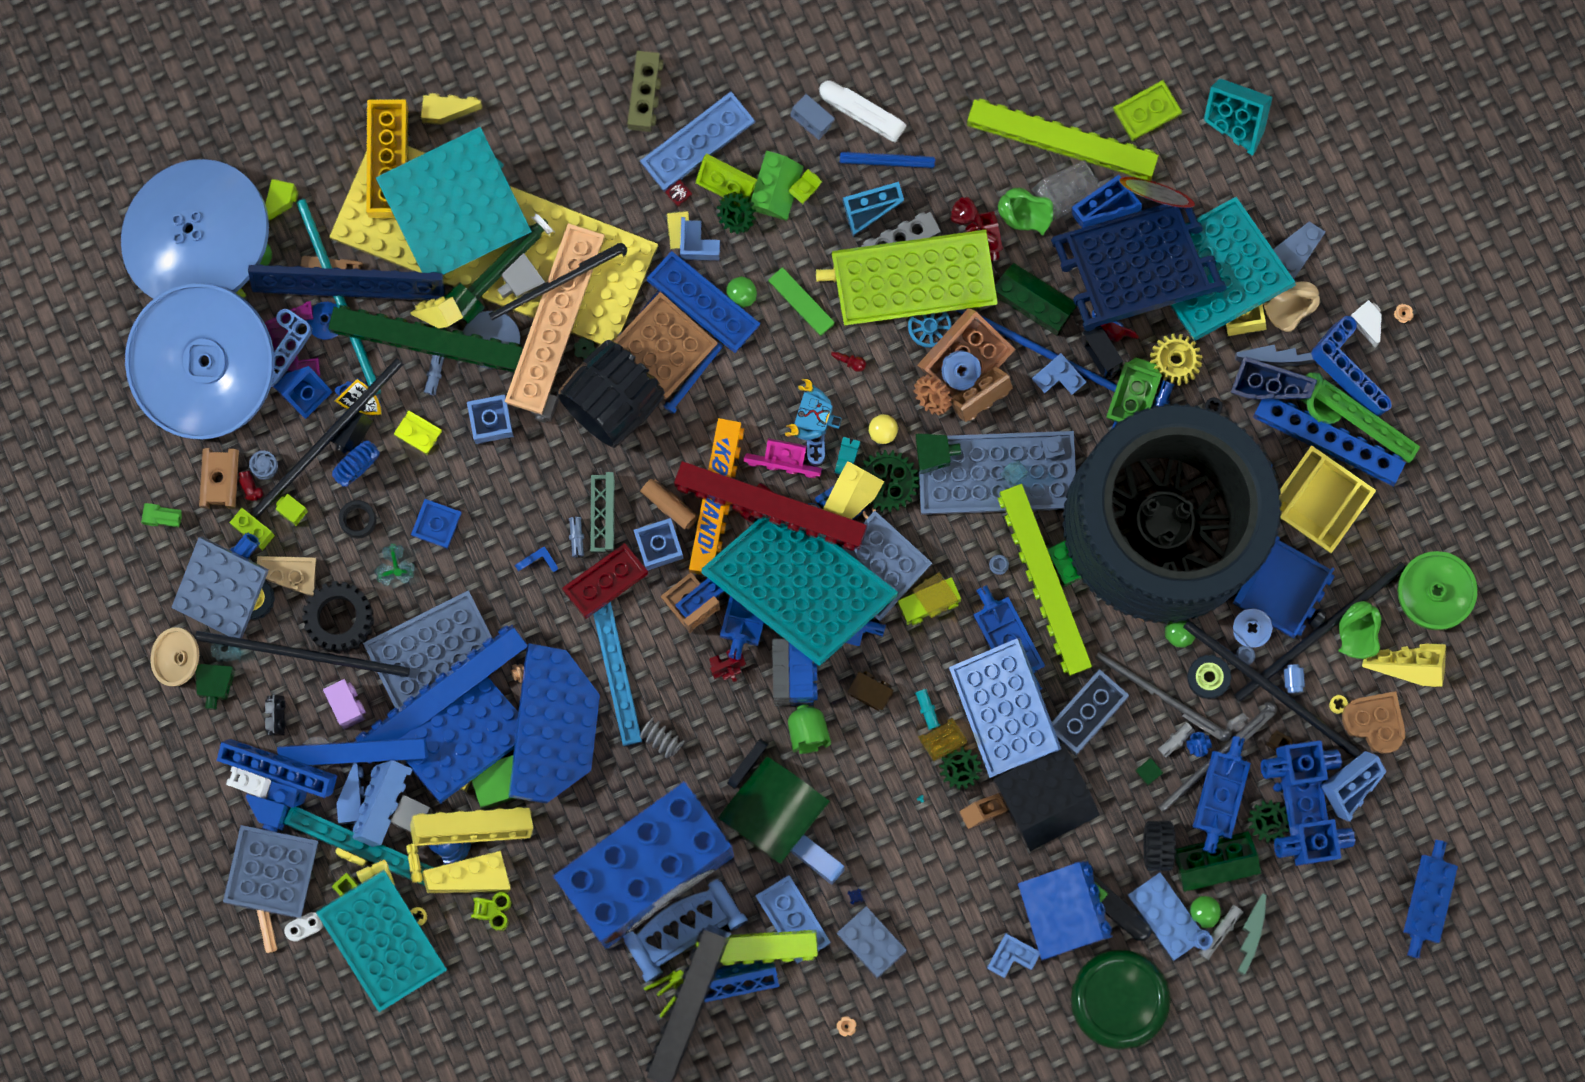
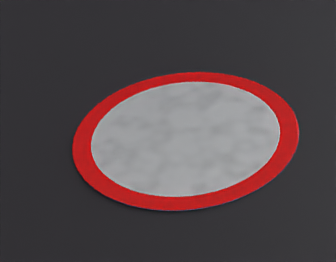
M1122 177L1119 179L1125 188L1152 201L1181 208L1195 206L1191 198L1168 186L1135 177Z

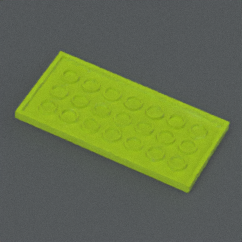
M987 230L832 251L844 326L998 304Z

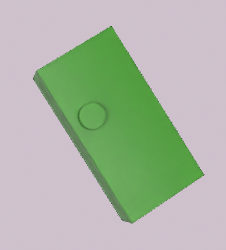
M513 755L498 760L472 780L482 810L517 799L508 797Z

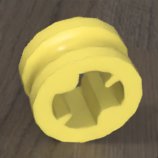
M1336 695L1331 699L1329 706L1332 712L1341 714L1343 709L1341 707L1339 710L1336 709V704L1333 702L1335 700L1337 702L1339 699L1345 707L1348 705V701L1344 696Z
M420 907L413 908L411 910L412 914H417L418 911L422 912L423 919H419L418 924L419 926L423 925L427 921V913Z

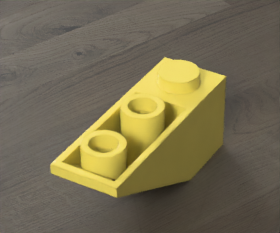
M434 93L429 94V96L423 95L421 119L423 123L444 124L482 109L481 100L475 97L460 99L455 95H448V97H440V95Z
M442 296L436 300L434 298L427 302L422 301L415 305V310L410 312L412 316L439 329L448 327L463 318L453 297L445 298Z

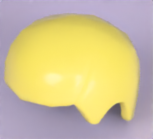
M880 414L872 419L868 432L871 439L875 442L888 444L895 439L899 428L893 417Z

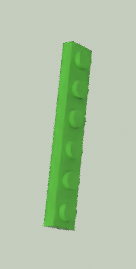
M1327 380L1323 381L1316 395L1317 399L1408 463L1413 460L1420 448L1419 445Z

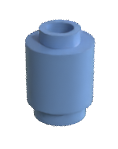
M1299 664L1287 665L1288 669H1284L1285 689H1287L1288 693H1302L1303 687H1305L1304 668H1299Z

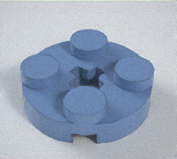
M955 351L943 359L942 377L950 387L957 390H966L971 388L977 378L980 377V362L969 352ZM959 366L966 368L965 371H963V375H960V373L957 372Z
M1256 608L1240 612L1235 618L1233 625L1236 640L1243 646L1251 648L1264 645L1271 637L1273 629L1270 617L1264 611ZM1249 623H1256L1258 625L1256 633L1253 631L1248 632Z

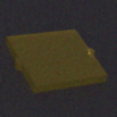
M940 572L928 580L925 579L922 584L912 590L931 619L942 611L946 612L947 608L959 601Z

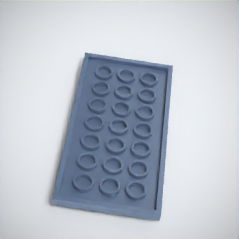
M1074 431L947 436L948 445L960 443L961 455L950 456V466L923 474L919 472L921 515L1006 512L1005 508L1001 509L998 503L999 493L1019 484L1023 485L1032 511L1063 510L1064 502L1067 500L1066 494L1076 474ZM1060 435L1065 455L1046 460L1041 440Z

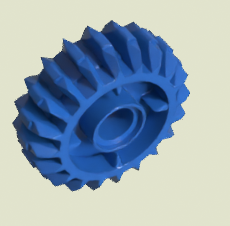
M364 441L356 446L334 468L332 476L335 478V481L338 484L340 483L342 487L351 484L377 460L380 454L379 450L370 441Z

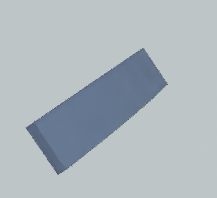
M1275 345L1237 352L1235 355L1236 361L1242 362L1243 358L1247 357L1276 367L1316 363L1312 358V352L1297 355L1295 348L1276 352Z

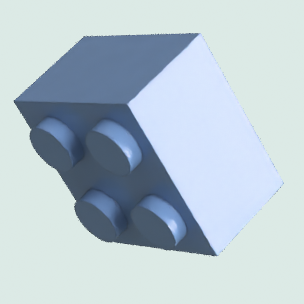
M505 395L467 402L475 444L514 437L508 404L505 403Z
M671 518L634 530L647 571L684 559Z

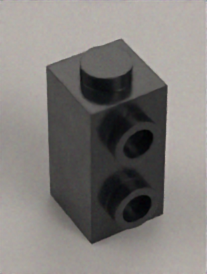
M358 412L331 441L336 445L335 449L343 454H346V452L350 453L356 446L361 444L373 421L363 413Z

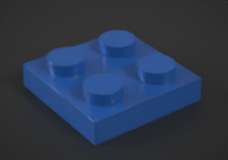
M424 499L411 536L448 549L462 512Z

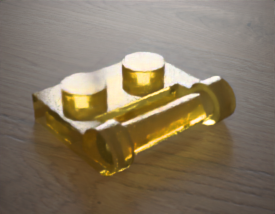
M953 718L947 720V723L930 733L918 736L920 743L933 762L968 743Z

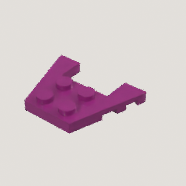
M311 301L290 310L303 320L314 319ZM285 314L282 317L284 324L289 323L291 320L290 314ZM276 317L265 322L272 340L274 352L288 333V330L277 322ZM289 341L287 349L294 350L296 342ZM297 355L287 371L292 372L309 366L318 376H321L318 358L298 361ZM278 357L276 365L278 367L283 366L285 358Z

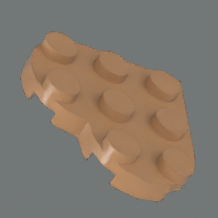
M1396 691L1358 698L1344 707L1342 723L1347 733L1357 738H1366L1373 752L1389 754L1398 750L1405 739V728Z

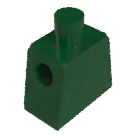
M915 435L920 474L950 466V456L961 455L960 443L948 445L947 435Z
M198 664L196 669L197 695L200 698H206L205 709L217 710L218 699H228L235 675L233 667Z

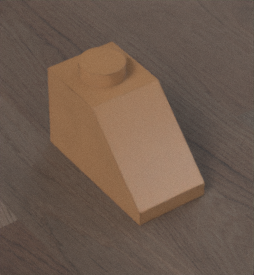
M997 793L976 801L959 812L967 828L970 829L1008 810L1000 794Z

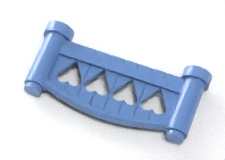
M718 879L708 884L709 890L688 896L662 910L639 933L635 934L634 931H631L623 937L624 943L643 972L642 977L646 983L652 982L663 974L659 967L660 965L695 945L702 928L712 925L721 929L728 925L730 930L734 931L748 922L746 916L738 910L723 883ZM707 900L712 902V918L697 911V907L704 905ZM689 911H694L696 914L695 929L681 923L680 917L687 915ZM673 921L679 924L678 939L663 932V928L670 926ZM655 932H660L662 934L661 950L648 944L646 938L653 936Z

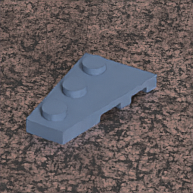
M1311 222L1305 224L1273 249L1293 279L1296 278L1325 234L1324 230Z

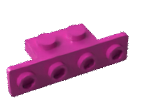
M769 438L765 457L746 453L744 457V462L754 467L763 465L767 466V469L786 470L789 474L803 473L809 478L820 477L822 473V468L804 465L807 448L805 445Z

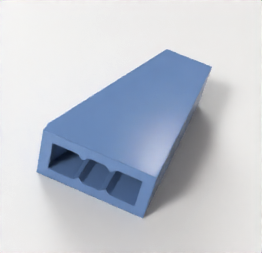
M805 835L801 837L790 851L831 885L835 883L845 870L844 865Z

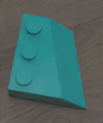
M1220 78L1211 86L1204 121L1220 133L1228 135L1235 144L1243 146L1253 156L1265 132L1272 97Z

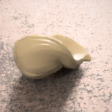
M1304 281L1295 282L1296 286L1272 298L1269 302L1263 303L1266 314L1274 326L1282 331L1291 332L1303 318L1317 309L1320 303V296L1314 284Z

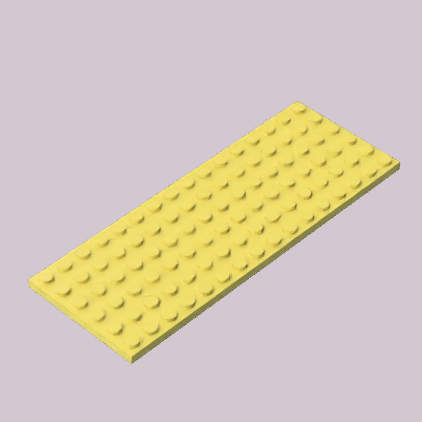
M408 146V161L425 154ZM366 151L329 237L332 240L408 270L422 273L396 218H369L366 213ZM510 186L528 225L535 224L531 217H534L536 213L542 219H546L548 225L554 231L550 233V236L543 232L541 238L524 253L545 283L548 281L568 224L605 235L599 253L617 243L626 245L628 250L626 256L619 255L593 269L571 332L573 335L587 338L599 345L606 340L614 341L624 329L658 244ZM514 241L444 274V284L455 287L460 282L468 288ZM502 276L480 297L500 306H504L517 299L513 293L503 299L497 291L498 288L506 284ZM542 295L512 311L534 319Z

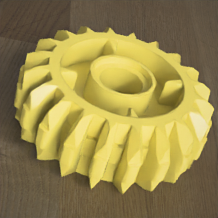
M1172 334L1171 340L1164 336V342L1158 340V346H1153L1155 352L1150 354V357L1153 358L1150 362L1157 364L1154 369L1159 370L1164 377L1163 380L1167 381L1168 379L1170 383L1177 381V386L1181 385V380L1185 384H1188V378L1194 380V374H1199L1200 372L1197 367L1202 366V363L1198 361L1202 359V355L1197 354L1200 352V348H1193L1196 345L1195 341L1191 344L1188 343L1190 337L1182 340V334L1179 335L1178 339H1176L1175 334ZM1178 356L1181 362L1175 364L1171 361V357Z

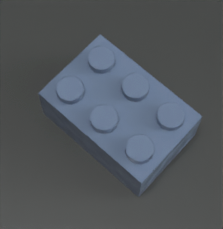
M867 907L862 909L837 932V936L877 979L907 951Z

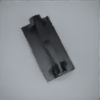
M273 694V696H267L265 700V714H272V717L265 718V731L267 735H284L286 727L284 720V710L286 708L284 696Z

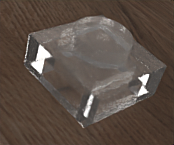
M1243 712L1228 722L1226 727L1231 732L1234 729L1238 732L1246 726L1244 722L1248 718Z

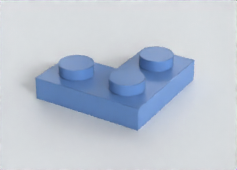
M1062 353L1032 378L1044 393L1058 381L1072 395L1087 383Z
M1005 934L987 969L1005 978L1013 961L1032 970L1040 953L1016 938Z

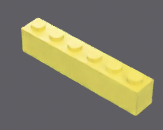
M516 807L514 809L498 808L495 810H476L473 812H439L428 815L421 813L412 816L410 828L413 846L531 838L533 823L530 808Z

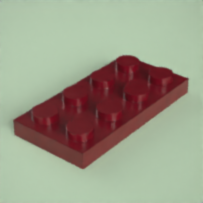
M624 543L562 587V591L582 616L587 619L647 576L648 571Z

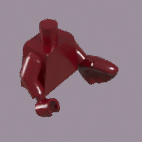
M962 197L957 200L952 208L951 221L960 225H968L965 228L966 232L987 230L991 261L999 259V251L1003 250L995 212L979 214L976 205L969 197Z

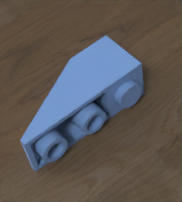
M358 762L353 763L337 801V815L340 825L355 824L360 816L359 809L362 805V798H365V788L361 786V778H364L363 767H360Z

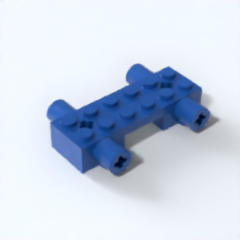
M1322 741L1285 745L1276 748L1277 758L1263 759L1261 761V772L1265 779L1281 777L1291 836L1275 839L1274 850L1277 857L1294 856L1296 866L1341 859L1340 849L1350 848L1355 844L1354 832L1351 828L1336 829L1335 819L1328 820L1324 792L1321 787L1322 781L1328 780L1327 770L1339 769L1341 767V754L1337 749L1323 751Z

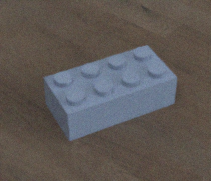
M1099 669L1052 721L1058 741L1061 744L1064 743L1066 748L1076 757L1128 699L1129 694Z

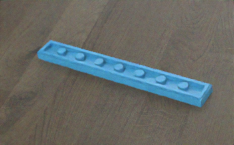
M609 602L593 615L624 747L641 743L642 739L640 738L641 733L612 605Z

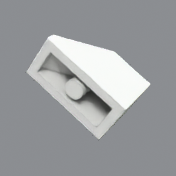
M1368 300L1351 317L1356 321L1357 329L1374 347H1377L1380 342L1382 314L1380 313V308L1374 302L1371 303Z

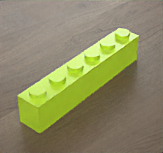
M817 930L731 935L720 962L723 965H733L734 961H742V964H752L754 960H762L763 963L774 962V959H782L783 962L794 961V958L802 957V960H813L814 957L818 956Z

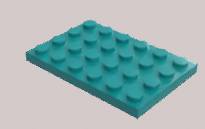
M385 870L380 871L316 911V914L378 1012H381L447 970Z

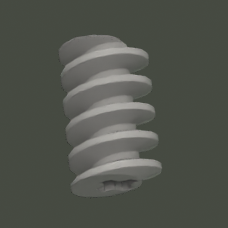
M653 717L643 728L640 738L644 739L647 737L646 743L650 744L653 742L652 747L654 749L660 746L659 753L666 751L665 758L673 757L685 741L682 740L678 743V735L671 738L673 731L665 733L666 726L659 728L660 721L652 723Z

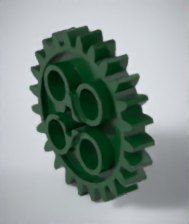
M884 450L882 456L877 451L876 458L869 455L870 462L863 461L865 468H859L883 481H886L888 466L892 465L887 497L883 498L884 482L881 492L867 506L874 504V510L881 507V513L884 512L885 508H888V512L891 513L892 508L899 512L900 505L906 508L905 501L912 503L910 495H917L913 489H919V485L914 483L919 481V477L914 476L918 473L917 469L911 470L914 463L907 464L909 457L901 459V452L898 456H894V450H892L890 455ZM878 466L885 469V472L881 475L876 474L874 471ZM896 470H902L904 476L897 478L893 473ZM892 489H899L901 494L898 497H893L890 491Z

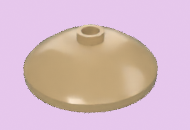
M176 627L170 628L161 633L152 647L150 661L153 674L159 682L167 686H180L186 683L195 673L199 662V647L195 637L189 631Z

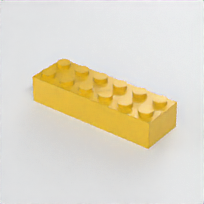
M406 99L367 100L366 213L369 218H395L376 177L408 162V104Z

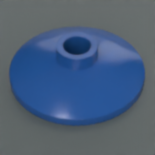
M320 302L312 307L314 319L306 320V322L311 325L312 335L316 338L329 340L338 336V334L330 333L328 329L333 307H337L336 304ZM323 316L328 317L326 322H322L321 319Z

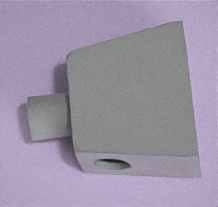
M523 253L502 274L506 284L498 288L497 291L503 299L512 293L518 299L543 286L545 281Z

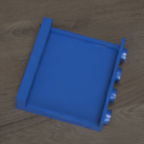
M1277 536L1275 544L1271 548L1272 551L1265 563L1242 586L1232 604L1243 610L1256 608L1264 611L1270 617L1272 627L1294 639L1296 635L1301 636L1306 627L1303 624L1305 619L1312 617L1316 610L1313 608L1315 602L1318 601L1320 603L1326 593L1322 591L1326 584L1330 586L1335 575L1332 574L1334 568L1329 569L1283 543L1279 540L1280 537Z
M1088 861L1078 862L1018 883L1041 960L1050 959L1082 946L1112 938L1111 927L1106 921L1105 908L1100 902L1099 889L1094 882L1093 870Z

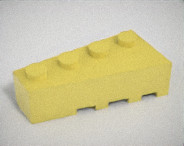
M501 851L427 869L422 873L427 893H509L511 890Z

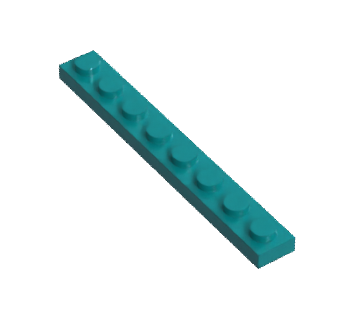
M298 807L290 808L284 821L285 825L373 864L386 860L391 872L412 881V872L410 871L407 855L382 844L375 847L369 846L353 839L354 832ZM420 862L421 873H423L424 870L434 868L425 863ZM422 880L421 882H417L418 884L425 886L424 880Z

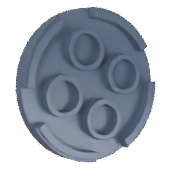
M493 311L479 313L469 324H466L463 331L464 335L467 336L477 334L486 340L496 338L504 344H509V342L520 344L521 341L515 322L506 314L491 320L489 313ZM480 366V367H482V368L494 369V368H489V367H485V366Z

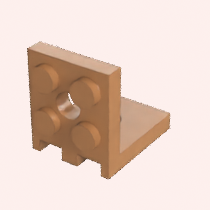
M692 572L661 595L662 600L689 633H692L693 629L701 623L706 622L716 611L721 610L719 601L715 596L687 618L676 608L675 604L700 585V582Z

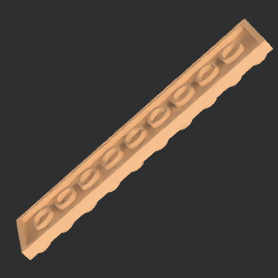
M568 224L547 282L550 283L578 268L579 263L599 254L605 235ZM593 269L542 295L505 403L537 414H543Z

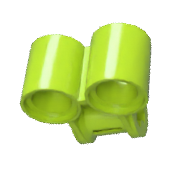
M496 893L492 901L483 898H473L475 905L471 918L489 920L491 927L496 931H503L508 927V918L502 912L507 911L512 903L506 893ZM500 897L507 898V904L504 907L497 906V900ZM498 916L504 918V924L500 927L494 925V919Z

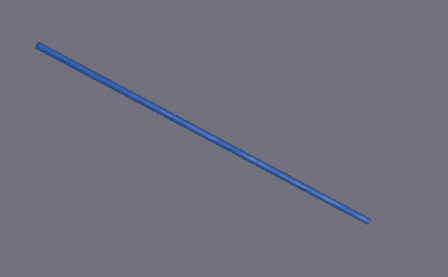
M960 309L955 311L963 314L967 309ZM980 315L998 333L1050 360L1058 356V354ZM1069 361L1080 375L1115 392L1116 384Z

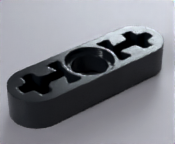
M762 738L759 739L728 780L727 784L734 790L740 785L767 749L769 744Z

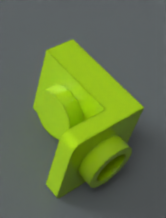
M807 169L803 176L789 189V192L803 204L817 190L822 181L815 173Z

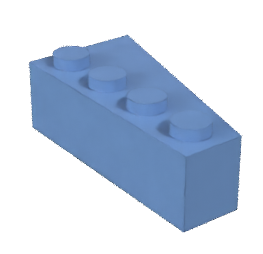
M391 760L378 764L372 769V779L365 790L366 798L360 806V816L353 827V839L372 847L382 844L391 822L389 815L396 811L398 806L396 798L400 792L404 791L406 784L403 783L406 775H411L412 768Z

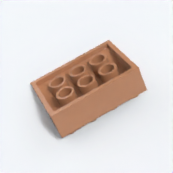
M968 308L917 366L930 377L934 375L936 380L941 379V383L944 385L946 382L942 377L943 359L951 353L962 350L973 354L980 362V376H982L994 366L999 368L1013 353L1015 348L976 311ZM959 366L957 372L960 373V375H963V371H965L966 368ZM948 385L945 388L951 392L949 394L951 397L960 391Z

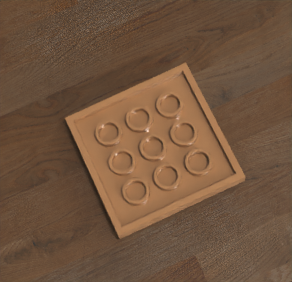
M661 292L613 341L620 344L624 350L631 352L636 357V364L643 363L650 370L648 374L656 377L660 382L659 385L664 389L665 400L718 344Z

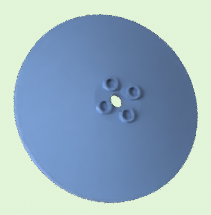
M198 159L172 165L151 178L139 190L128 208L121 233V249L124 264L135 284L152 299L174 287L196 283L217 285L236 293L249 280V265L260 264L265 253L269 235L268 212L257 187L242 172L228 164L214 160ZM193 225V230L190 233H185L186 227Z
M196 283L181 285L163 292L149 302L141 311L131 328L127 340L125 368L129 387L137 404L155 424L174 435L184 438L210 439L234 432L256 415L270 391L274 376L275 358L272 340L264 321L245 299L233 291L217 285ZM204 355L209 358V364L207 366H204L201 363V359Z

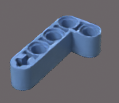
M288 309L280 310L276 317L277 322L287 329L288 333L274 352L275 369L279 370V372L274 371L271 387H274L281 380L312 334L311 325ZM285 314H290V322L284 324L282 317ZM300 325L307 326L305 334L298 333ZM289 341L296 342L294 350L287 349ZM278 357L285 358L283 366L278 367L276 365Z

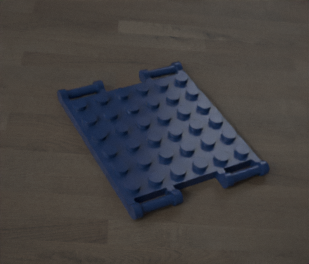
M1163 204L1057 235L1051 239L1052 245L1056 247L1062 271L1069 272L1077 267L1086 289L1085 293L1078 294L1073 298L1084 321L1083 327L1085 331H1092L1097 326L1209 293H1221L1226 290V284L1222 281L1217 270L1215 257L1199 258L1190 233L1198 234L1202 232L1203 227L1198 222L1192 207L1183 208L1191 223L1188 225L1185 224L1181 214V207ZM1068 242L1073 258L1069 260L1063 247V243ZM1203 267L1209 268L1214 283H1209ZM1085 302H1091L1096 315L1095 318H1090Z

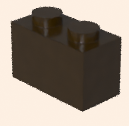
M864 671V673L858 672L848 690V695L883 713L894 690L891 689L892 686L887 682L881 681L879 683L874 680L872 674Z

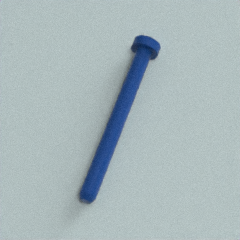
M718 342L714 349L704 358L673 399L663 405L666 410L672 414L677 411L675 407L722 349L721 343Z

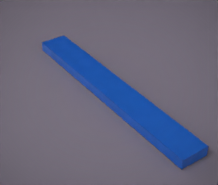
M426 738L277 747L279 756L306 765L428 758Z

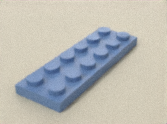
M730 92L641 159L640 163L661 189L666 191L675 182L699 166L706 153L712 156L754 124L755 120L734 94Z

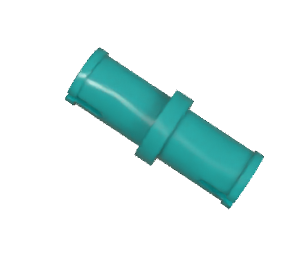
M927 689L916 692L915 695L921 707L920 713L924 715L928 730L939 727L940 724L934 711L936 708L931 703Z

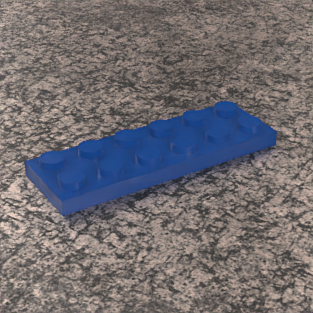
M673 251L665 257L646 279V281L734 353L741 348L760 326L756 319Z

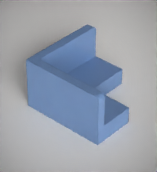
M681 217V259L720 261V240H701V221H686L685 217Z

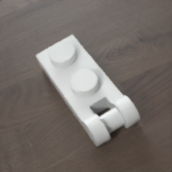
M233 766L231 767L230 771L232 773L230 779H227L226 785L260 798H266L271 783L270 779Z

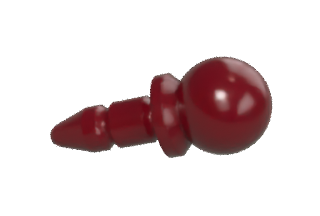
M831 352V356L836 360L847 363V367H852L856 372H861L866 368V361L862 357H855L854 355L849 357L845 354L842 355L840 352Z

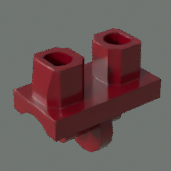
M741 654L740 660H736L734 655V659L728 656L729 660L724 662L721 661L719 655L710 658V670L714 679L722 676L724 681L731 678L733 683L737 681L735 676L742 673L740 668L746 665L743 654Z

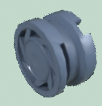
M258 451L250 459V469L258 479H271L278 471V462L274 455L268 451Z

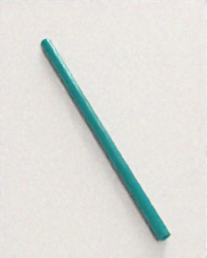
M306 200L297 201V206L321 267L333 269ZM333 296L338 308L339 305L347 306L344 296ZM350 337L368 386H370L376 380L362 341L361 339Z

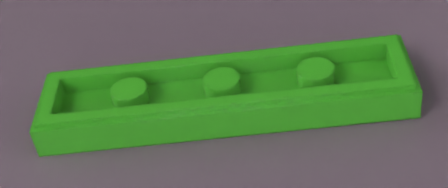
M783 267L768 280L820 337L835 324Z

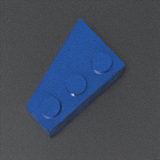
M1119 175L1072 207V216L1082 228L1142 211L1141 202L1132 191L1120 183L1119 179L1121 177Z

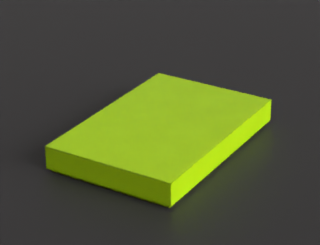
M1163 80L1113 107L1115 114L1132 141L1182 114V110Z
M706 153L695 183L723 198L724 195L735 191L737 194L742 192L743 198L749 196L748 202L750 203L757 179Z

